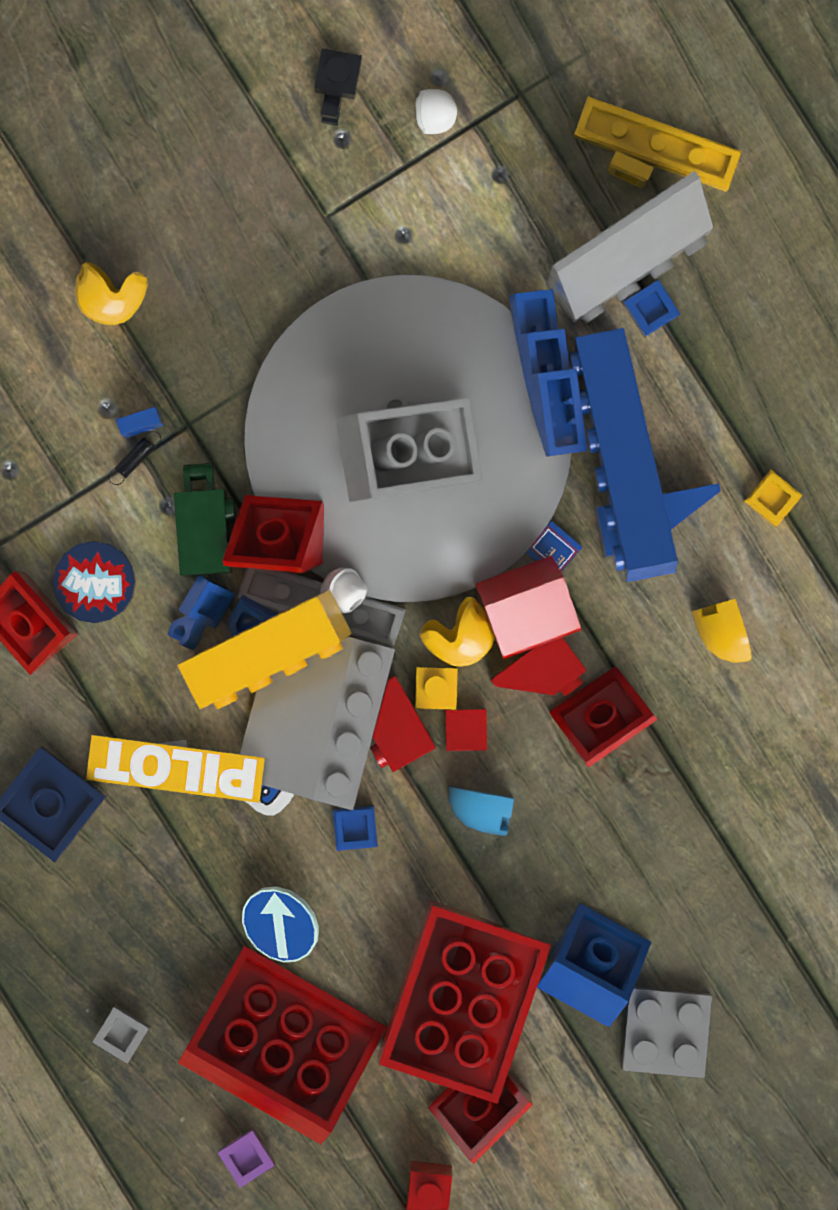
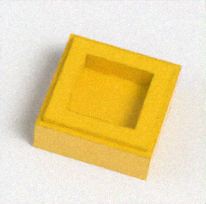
M616 150L607 172L642 189L645 187L654 167Z
M771 469L743 502L775 528L803 495Z

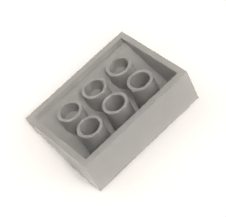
M693 171L552 266L546 285L549 290L553 289L555 299L573 325L581 319L586 325L606 312L603 307L605 303L614 297H617L620 302L640 289L637 284L638 281L651 274L653 279L658 278L674 266L671 259L683 251L689 257L709 243L705 237L709 235L713 225L700 177L696 171Z
M347 637L341 641L343 649L322 660L318 653L305 659L308 664L305 668L289 676H285L283 670L271 675L273 680L271 684L256 691L240 755L265 758L262 785L353 810L395 649Z

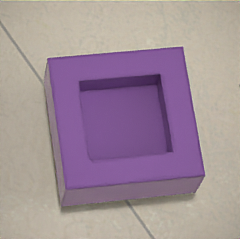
M254 1128L218 1151L220 1158L239 1188L274 1167L276 1163Z

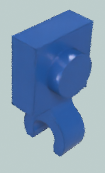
M198 575L179 608V611L185 616L176 619L171 624L167 635L179 640L180 645L194 650L198 646L206 626L216 628L235 593L217 582Z

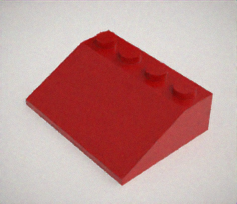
M430 900L378 1053L379 1065L498 1104L551 944L472 913Z
M244 946L178 1063L315 1142L322 1144L332 1133L387 1027Z

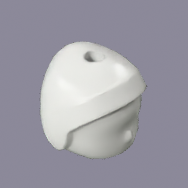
M440 89L420 91L415 106L417 125L424 134H440L452 128L457 116V107L453 97L448 92Z
M340 567L331 571L326 576L321 586L320 594L330 589L341 613H349L362 603L368 589L355 570Z

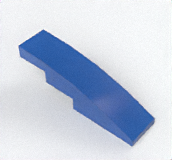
M553 289L509 295L524 380L545 455L548 457L587 451L576 368L570 369L565 329H558Z

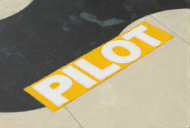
M91 735L86 780L260 803L265 758Z

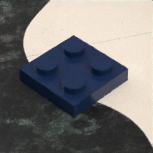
M41 746L0 798V821L55 863L107 796Z

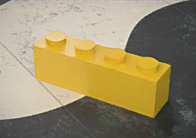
M329 589L191 656L177 666L199 709L213 703L217 710L239 699L236 694L237 691L248 687L250 692L253 693L273 682L271 675L283 670L285 676H289L308 666L305 659L318 653L322 660L343 649L341 641L350 636L352 632Z

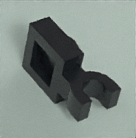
M322 48L314 86L315 93L325 94L321 110L322 123L338 126L342 99L355 100L362 64L361 55Z

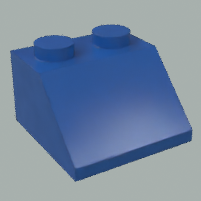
M579 903L546 963L537 988L610 1027L630 1000L652 942Z

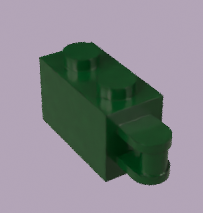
M212 462L183 465L185 492L174 493L180 576L233 573L232 567L224 566L222 560L230 540L229 523L236 522L234 498H227V493L224 489L215 490ZM206 480L207 490L193 491L192 481Z

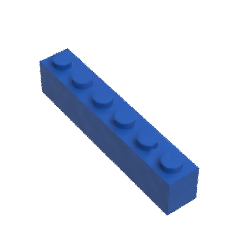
M624 328L575 337V352L569 353L570 368H576L577 377L580 376L583 390L579 392L582 414H589L592 427L586 429L590 454H598L600 467L594 468L596 484L599 492L606 491L609 506L603 507L605 524L608 532L615 530L618 545L612 546L615 568L617 571L624 570L626 582L676 573L678 559Z

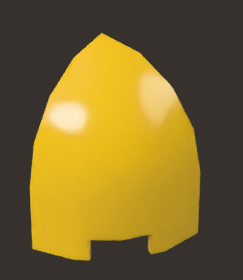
M736 598L691 611L698 634L705 647L719 659L733 663L751 661L750 645Z

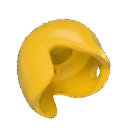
M85 262L81 265L80 273L77 275L75 282L77 306L87 318L99 324L118 325L124 323L137 312L142 304L148 288V277L142 273L133 272L124 280L119 290L115 288L108 275L94 263Z
M466 597L461 603L453 629L449 630L437 620L431 619L423 625L419 633L423 644L431 653L440 660L458 667L469 666L481 660L491 649L495 638L484 607L473 597Z

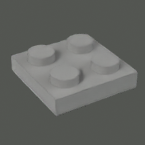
M634 987L630 1000L627 1003L622 1070L705 1078L712 995L710 993Z

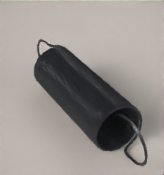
M146 436L143 437L110 473L115 469L126 479L155 449L154 445L146 439Z

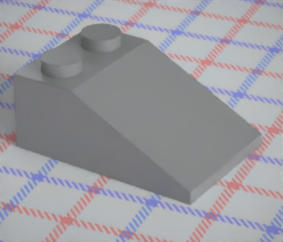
M469 398L357 413L336 419L349 502L482 481Z

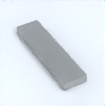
M247 568L237 599L245 595L268 609L282 613L319 595L323 583L287 571ZM365 597L356 609L349 613H342L352 632V636L394 648L406 610Z

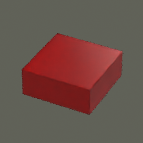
M487 709L445 710L446 751L487 750Z

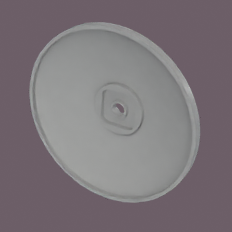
M394 275L358 282L332 293L303 312L283 332L262 363L251 391L245 420L244 446L246 464L255 496L323 501V564L310 570L325 579L331 571L340 567L353 569L358 573L368 589L366 597L392 602H423L459 595L476 588L475 583L497 576L512 566L532 546L555 513L564 491L572 454L548 457L545 455L524 380L512 311L485 293L465 284L425 275ZM469 398L482 481L349 502L336 419L357 413Z

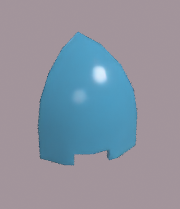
M448 785V797L455 816L465 826L482 833L507 835L509 818H511L514 802L513 796Z

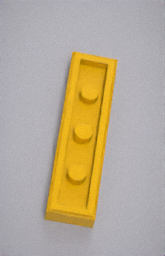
M589 96L573 138L613 152L617 150L643 163L683 177L696 171L702 184L727 192L742 152Z

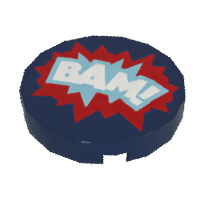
M91 541L77 544L64 553L55 567L53 587L55 597L66 613L80 621L100 623L111 620L126 610L134 597L136 578L133 567L123 552L110 544Z

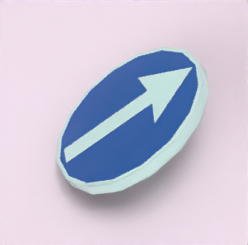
M277 886L262 888L252 894L243 907L242 924L246 936L258 951L270 959L281 962L299 961L308 956L318 942L319 925L315 913L303 898L291 890Z

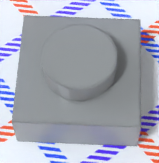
M115 1005L93 1040V1043L128 1064L149 1030L150 1025Z

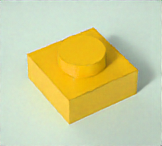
M417 667L415 708L456 710L458 669Z

